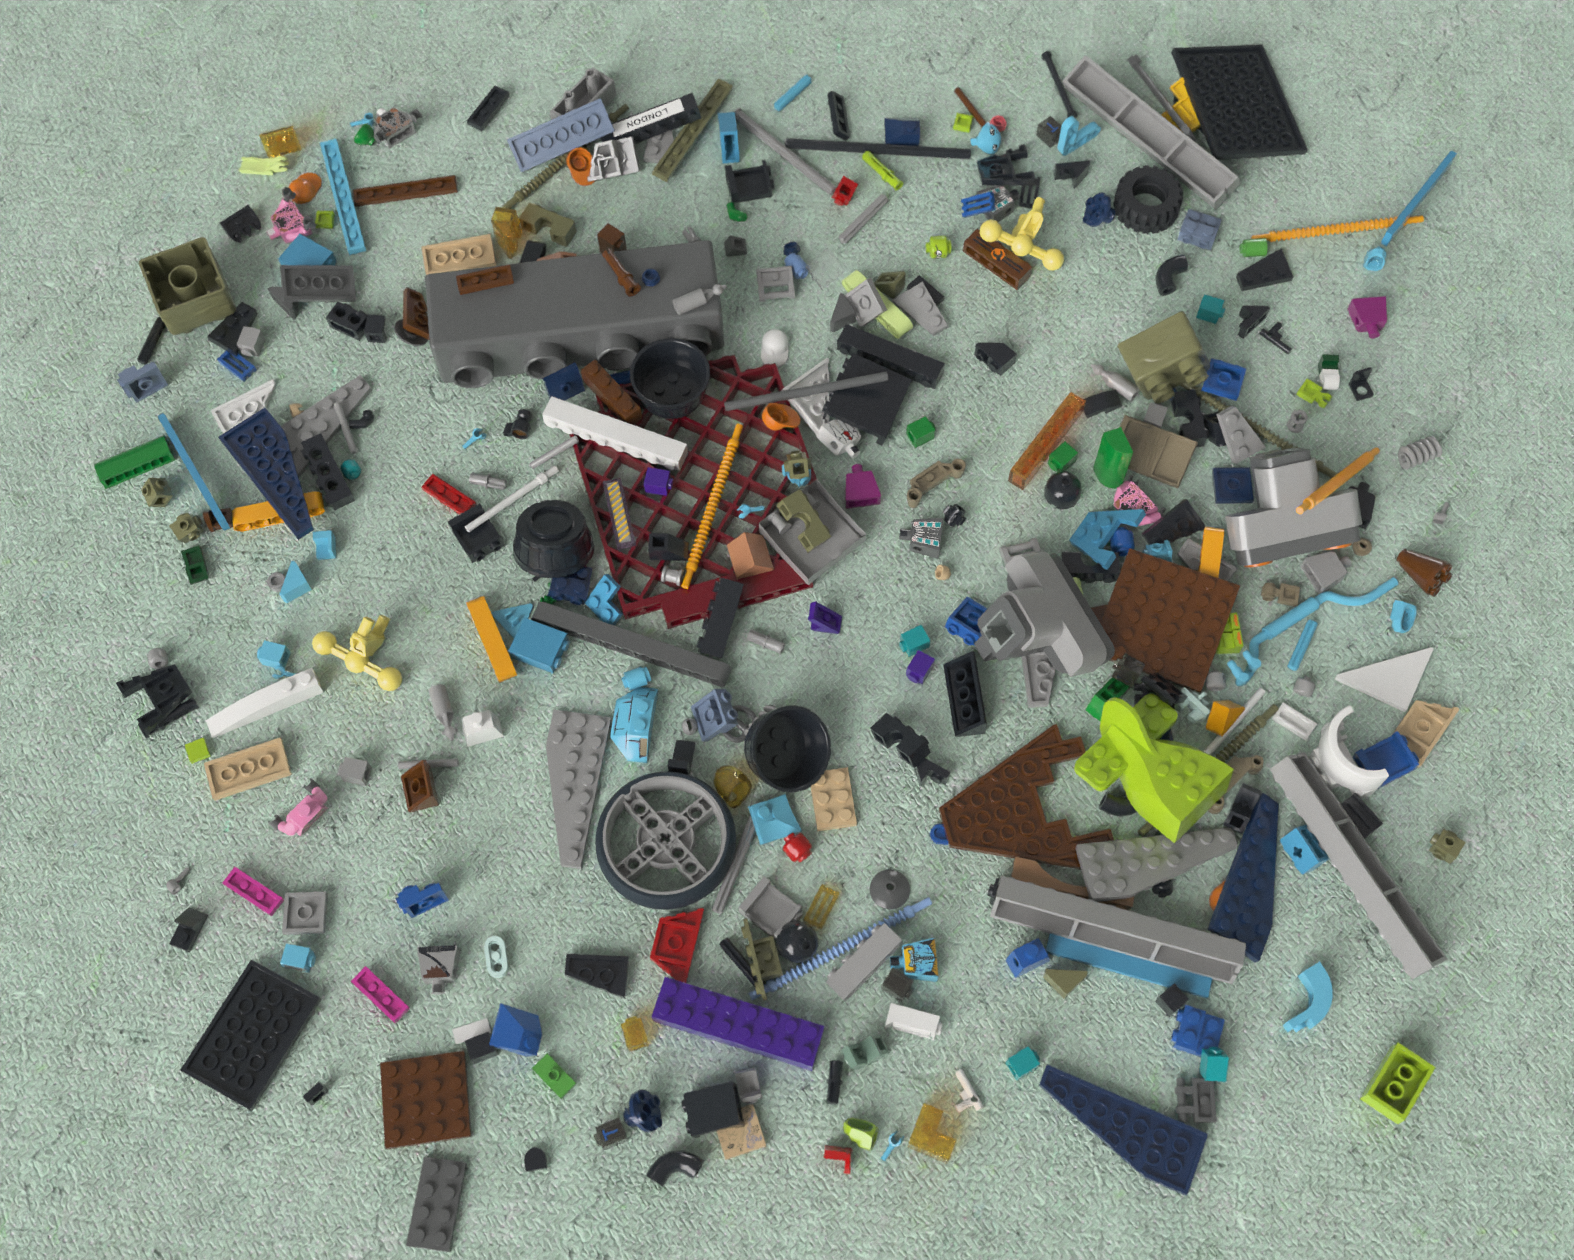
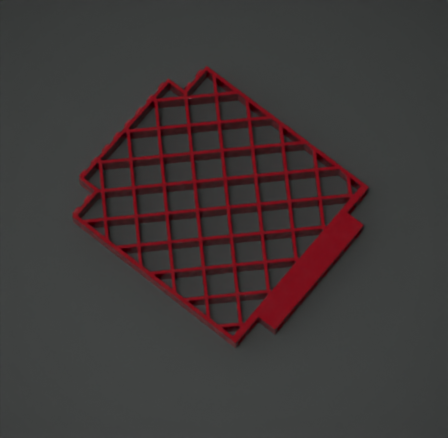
M735 354L731 356L726 355L716 360H708L710 367L709 381L713 378L731 387L722 401L705 394L701 404L715 410L707 426L687 418V416L677 419H665L672 422L664 436L673 439L680 427H683L700 435L693 449L691 451L688 450L685 462L675 477L670 475L673 478V487L668 490V495L663 496L660 502L640 494L644 486L647 468H655L657 464L650 463L649 461L644 463L627 455V452H619L610 446H602L596 441L582 439L579 435L573 433L569 434L570 438L576 435L579 439L578 443L585 446L581 453H579L577 443L573 445V449L612 578L620 585L629 568L651 577L640 596L622 587L618 590L617 595L625 620L661 609L668 629L708 618L710 612L707 610L710 599L713 600L715 592H712L715 581H719V578L744 584L737 609L813 588V582L808 585L779 553L775 557L769 554L774 570L741 579L736 578L733 566L729 570L709 560L718 543L727 546V544L736 539L725 534V531L734 516L739 518V515L744 513L741 510L737 511V509L742 505L749 491L771 500L762 517L749 513L745 518H739L756 526L752 533L760 535L759 522L773 513L777 507L776 505L787 497L784 494L791 483L787 476H785L777 491L756 482L764 466L782 473L784 462L771 456L779 441L798 448L799 451L805 452L807 458H809L798 426L792 428L793 434L786 431L788 427L774 431L769 429L763 420L758 418L766 404L756 405L750 414L740 409L725 410L724 402L733 401L738 391L753 397L773 393L776 387L778 392H781L784 385L776 363L765 364L762 367L740 372ZM733 368L735 376L723 370ZM772 377L765 389L750 383ZM631 383L620 384L621 388L636 404L644 409L642 420L635 424V426L644 429L653 414L643 406ZM596 396L600 410L598 413L618 419L610 410L605 412L603 402ZM788 400L772 402L788 405L791 407L790 402ZM723 415H726L744 424L738 440L739 447L736 449V453L757 461L748 478L732 470L729 471L727 480L742 488L733 503L722 498L719 499L718 509L726 512V515L717 530L710 527L707 537L711 538L702 553L701 559H699L697 571L693 573L689 588L685 589L681 585L677 586L676 583L669 581L661 582L663 568L665 565L668 566L671 560H661L655 569L636 560V557L645 542H649V533H652L661 516L682 525L676 535L680 539L684 540L690 529L696 532L700 529L701 522L696 519L705 504L709 502L710 493L713 492L712 488H714L713 485L716 483L715 479L717 474H719L718 470L722 464L721 462L717 464L699 454L708 440L728 447L727 443L731 437L715 430ZM751 428L772 436L764 452L743 443ZM593 451L613 459L603 476L584 467ZM812 463L811 480L807 485H810L817 479ZM621 464L641 472L631 489L619 484L621 496L625 498L623 501L625 515L634 502L654 511L644 528L627 521L630 534L638 537L627 555L607 545L617 530L614 515L595 506L605 489L608 490L607 484L614 482L612 478ZM693 465L713 473L704 490L683 481ZM588 481L597 484L593 492H591ZM677 490L698 499L688 516L668 507ZM600 520L609 523L604 532ZM688 550V558H690V553H693V552H691V551H689V550ZM612 559L621 563L617 572L615 571ZM703 569L720 576L719 578L694 585ZM658 582L676 589L649 597ZM624 599L631 603L625 604Z

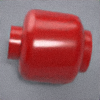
M793 832L784 839L786 843L783 845V851L792 862L798 861L801 863L812 854V845L804 834L798 833L795 835Z

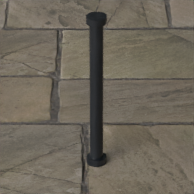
M1046 51L1041 57L1047 64L1068 113L1067 118L1070 116L1076 118L1078 114L1073 110L1051 59L1052 54L1050 51Z

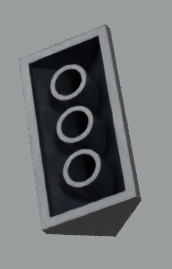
M971 651L943 664L955 737L985 734L987 727L976 655L974 651Z

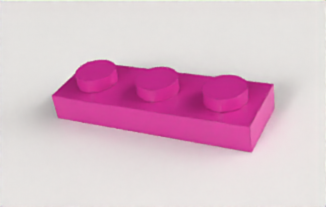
M236 867L231 870L222 882L223 885L271 917L284 901L282 897Z
M366 966L351 980L395 1024L410 1009Z

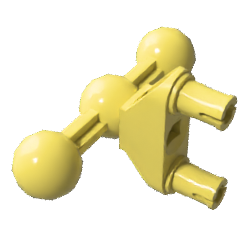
M1037 197L1034 200L1032 210L1027 214L1019 216L1018 223L1013 228L1012 234L1003 231L1000 223L992 219L983 222L980 227V235L985 241L994 242L999 240L1010 245L1013 253L1017 256L1023 257L1030 254L1042 260L1044 267L1048 270H1057L1064 263V255L1059 249L1051 248L1046 251L1033 245L1032 240L1035 238L1044 218L1042 211L1045 200L1043 198Z
M379 615L375 623L373 619L364 617L358 631H355L350 638V650L337 644L336 637L330 632L321 631L314 636L312 646L318 654H333L345 661L346 668L354 673L364 671L377 678L378 684L383 690L394 691L402 683V675L399 670L393 667L383 669L370 662L369 659L382 645L385 639L384 632L390 618Z

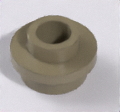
M1361 538L1360 541L1353 543L1352 548L1356 555L1366 556L1371 552L1372 544L1369 540Z

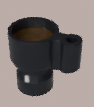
M520 409L517 419L513 423H506L503 435L506 437L513 436L517 439H527L531 428L529 422L531 421L532 413L529 410Z

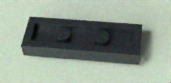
M494 85L468 118L467 124L483 131L509 98V92Z
M831 90L827 93L833 133L836 137L846 141L850 138L844 97Z

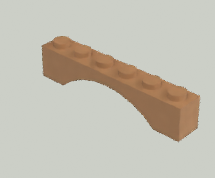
M1015 857L1011 877L1026 883L1031 882L1037 886L1053 888L1062 893H1070L1080 898L1089 899L1086 887L1061 882L1043 870L1036 861ZM1134 897L1098 903L1114 905L1117 908L1128 911L1133 907Z

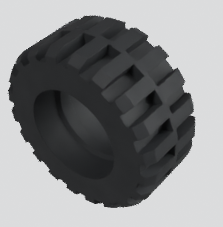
M1144 165L1143 168L1136 167L1133 168V171L1129 170L1121 177L1117 186L1113 202L1115 215L1118 216V220L1121 223H1125V227L1128 229L1132 228L1137 233L1140 231L1143 234H1148L1149 232L1155 234L1159 230H1166L1177 219L1182 205L1183 189L1179 180H1175L1176 177L1172 173L1169 174L1168 170L1164 168L1159 169L1158 166L1149 167V165ZM1150 194L1157 197L1162 204L1156 206L1144 205L1137 201L1134 196Z

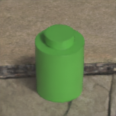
M1266 238L1244 239L1240 243L1239 251L1240 254H1243V257L1267 255L1268 245Z

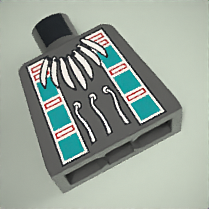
M997 185L977 191L976 195L987 192L994 193L995 210L983 214L987 220L992 219L997 222L1014 211L1015 200L1020 198L1019 192L1016 189L1008 192L1004 185ZM985 198V199H982V200H978V201H975V203H976V202L983 201V200H987V199H990V198ZM990 203L978 207L984 208L990 206Z
M943 518L914 519L912 521V530L900 528L899 540L910 541L909 550L911 552L939 558Z

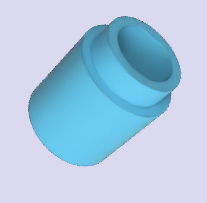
M641 666L624 672V677L621 678L624 688H629L630 691L645 686L647 682L651 681L647 667L642 668Z

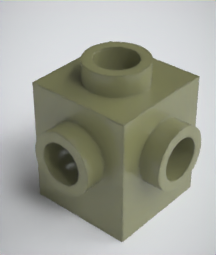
M796 450L792 451L791 454H786L787 460L784 461L785 472L789 473L790 479L809 477L808 469H811V459L807 458L806 453Z
M148 478L141 488L149 507H166L173 497L166 478Z
M190 513L179 515L176 518L177 520L169 525L177 539L184 543L196 540L204 531L201 526L203 524L201 519L197 515L194 516Z
M1443 829L1439 834L1434 833L1429 841L1432 845L1428 851L1433 853V856L1437 859L1451 864L1457 858L1466 842L1458 838L1454 832Z

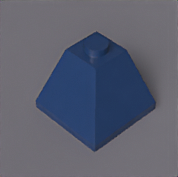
M919 118L884 119L885 144L919 146Z

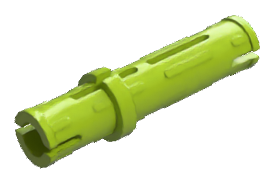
M866 151L862 155V160L875 170L884 182H888L896 191L902 188L903 181L894 175L892 169H888L870 151Z

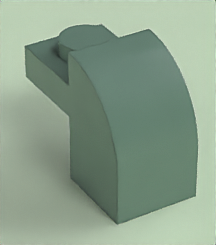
M881 1034L871 1035L858 1044L848 1045L841 1049L845 1062L854 1070L866 1067L890 1053Z

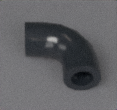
M1185 255L1169 258L1159 266L1155 279L1161 296L1169 295L1176 290L1173 280L1174 275L1187 272L1188 262Z
M1107 791L1099 804L1100 810L1118 817L1130 816L1137 812L1131 805L1127 795L1119 797Z
M685 1150L669 1151L659 1156L647 1171L646 1176L662 1187L675 1172L684 1173L694 1179L705 1160Z

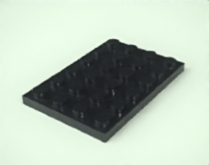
M250 960L180 1071L253 1111L322 999L259 963Z

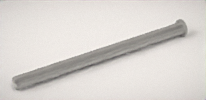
M737 108L734 111L735 118L739 123L827 194L831 195L834 193L836 187L744 114L741 108Z

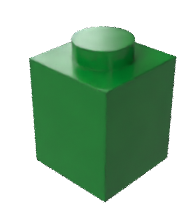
M925 416L908 424L906 435L913 446L917 448L934 439L936 428L934 423Z
M1064 441L1049 455V467L1055 472L1066 471L1076 462L1078 452Z

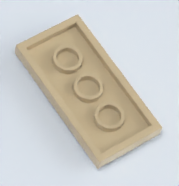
M490 234L421 246L426 275L496 266Z
M281 737L204 763L212 798L215 801L292 775Z

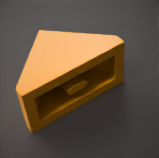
M1230 700L1213 701L1205 726L1206 730L1223 737L1244 712L1245 707Z

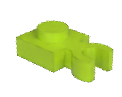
M1306 379L1296 394L1311 404L1316 401L1321 408H1325L1327 405L1323 399L1330 402L1332 398L1329 393H1322L1323 388L1309 379Z

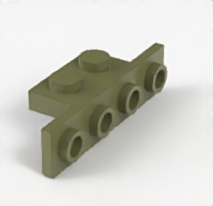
M746 918L743 919L745 926L741 927L744 939L748 938L749 942L748 945H745L748 957L753 959L750 967L752 975H757L758 982L754 983L757 995L761 994L763 1001H766L768 999L763 981L781 977L783 973L774 937L769 936L753 941L750 925Z

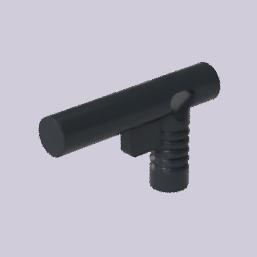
M1277 322L1269 331L1264 328L1260 331L1259 334L1286 354H1290L1292 348L1280 340L1282 338V335L1278 333L1282 328L1280 322Z

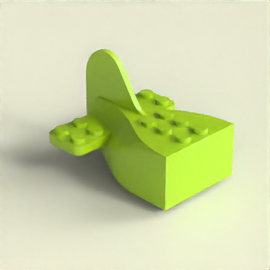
M1147 694L1134 707L1120 698H1110L1103 706L1100 722L1102 737L1075 762L1074 771L1097 791H1105L1120 778L1126 795L1134 809L1175 844L1227 792L1234 769L1221 760L1191 745L1177 741L1161 740L1160 738L1176 723L1178 714L1167 703L1161 701L1158 696Z

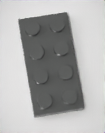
M280 265L283 302L356 301L353 266Z
M431 1157L423 1158L406 1242L407 1247L450 1252L467 1168L466 1162Z

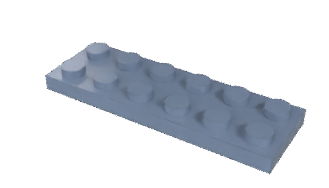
M600 98L509 138L507 141L520 171L524 172L615 132Z

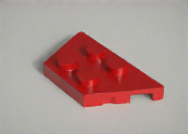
M703 908L659 919L650 960L677 981L687 983L704 914Z

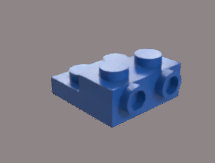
M1211 358L1210 369L1207 371L1209 377L1204 381L1201 391L1237 401L1247 368Z
M967 596L948 617L945 627L951 635H958L963 638L965 644L974 645L982 636L977 624L978 619L987 608Z
M439 883L429 884L422 891L417 885H409L403 888L402 892L398 893L399 897L395 898L399 908L402 909L404 914L408 913L411 918L449 901L446 892Z
M1185 1005L1182 1009L1179 1008L1176 1021H1179L1178 1028H1174L1171 1041H1174L1173 1048L1201 1057L1202 1049L1219 1046L1225 1019L1206 1014V1011Z

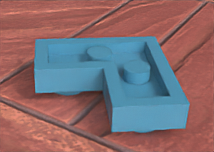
M604 574L587 598L585 604L602 622L615 626L623 613L611 600L621 586L609 574Z

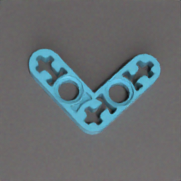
M1070 116L1062 124L1057 149L1062 155L1066 156L1095 138L1099 134L1101 127L1094 121L1078 130L1079 122L1075 117Z

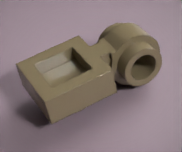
M1265 583L1261 589V596L1265 601H1273L1275 597H1278V604L1296 607L1298 605L1300 587L1281 583L1278 589L1273 583Z

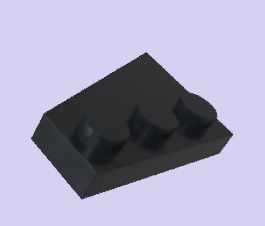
M1281 248L1238 272L1236 279L1241 291L1292 281L1293 274Z
M241 302L236 307V311L232 315L227 316L207 336L208 340L237 356L239 352L237 342L244 326H252L257 316L256 309Z
M1184 499L1146 529L1142 536L1149 545L1154 543L1164 544V540L1172 543L1197 531H1203L1205 525L1190 502Z
M566 954L565 976L626 999L629 958L628 956Z

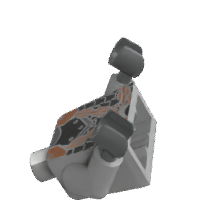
M380 108L376 112L378 117L375 119L374 138L378 144L385 141L387 147L391 149L416 133L413 122L416 123L417 119L423 116L418 109L407 113L396 108L388 111Z

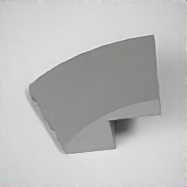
M628 137L595 144L594 156L587 180L590 182L641 172L634 138Z

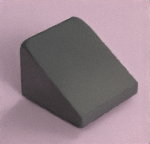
M730 235L724 242L726 256L747 254L745 239Z

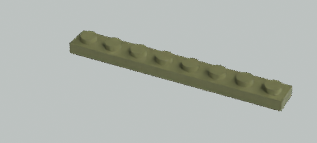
M719 78L698 106L702 119L688 123L682 128L653 169L652 175L668 182L733 89L731 84Z

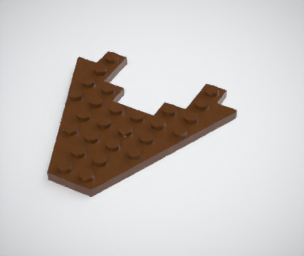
M1054 724L939 807L949 848L1009 858L1020 857L1039 863L1081 870L1075 849L1078 844L1114 841L1111 829L1072 837L1066 819L1046 822L1036 789L1054 784L1050 765L1079 759L1086 752L1081 736L1062 741L1058 726Z

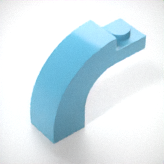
M1321 962L1298 975L1308 992L1309 1002L1304 1012L1283 1025L1287 1033L1293 1029L1295 1032H1298L1306 1027V1025L1310 1030L1323 1020L1330 1009L1333 996L1332 984Z

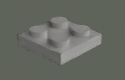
M871 278L866 279L845 295L856 312V320L860 327L867 325L887 311Z
M285 893L282 933L284 935L325 934L328 893Z

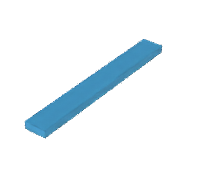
M1450 151L1387 230L1381 244L1387 247L1451 166L1457 155L1456 152Z
M164 413L159 415L158 418L221 528L224 531L229 529V524Z
M1049 934L1046 946L1048 954L1168 988L1175 983L1182 992L1203 998L1209 997L1212 982L1210 977Z

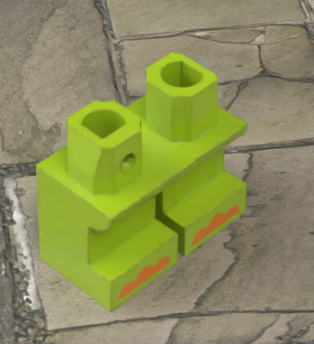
M1237 612L1230 613L1216 654L1240 653L1244 645L1241 630H1239L1240 624Z

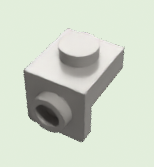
M755 1067L734 1072L742 1103L752 1104L762 1098Z

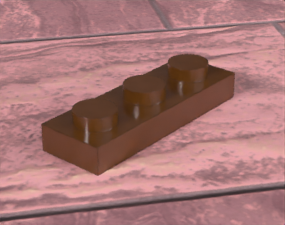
M510 264L456 276L460 295L514 284Z

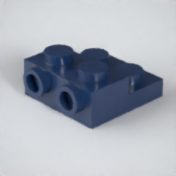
M585 566L571 575L551 578L547 596L558 601H570L574 605H584L588 596L593 568Z

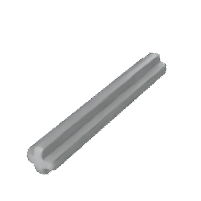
M885 194L877 197L839 235L838 238L841 243L846 244L888 202Z

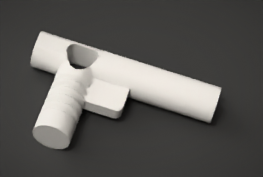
M960 1069L955 1074L964 1088V1091L960 1093L963 1101L955 1105V1109L960 1113L974 1105L976 1111L984 1106L964 1071ZM975 1097L977 1102H972L971 1098Z

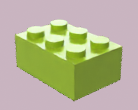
M1397 1042L1389 1048L1360 1100L1394 1123L1399 1124L1407 1118L1436 1067Z

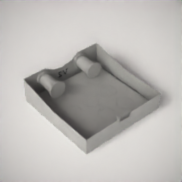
M817 479L804 488L802 493L806 494L810 505L818 512L819 519L830 531L831 538L807 553L797 538L805 531V523L796 517L786 521L779 509L759 522V533L764 536V539L808 585L866 541V533L846 514Z

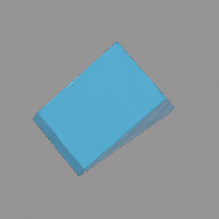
M291 561L279 594L286 603L312 590L295 561Z

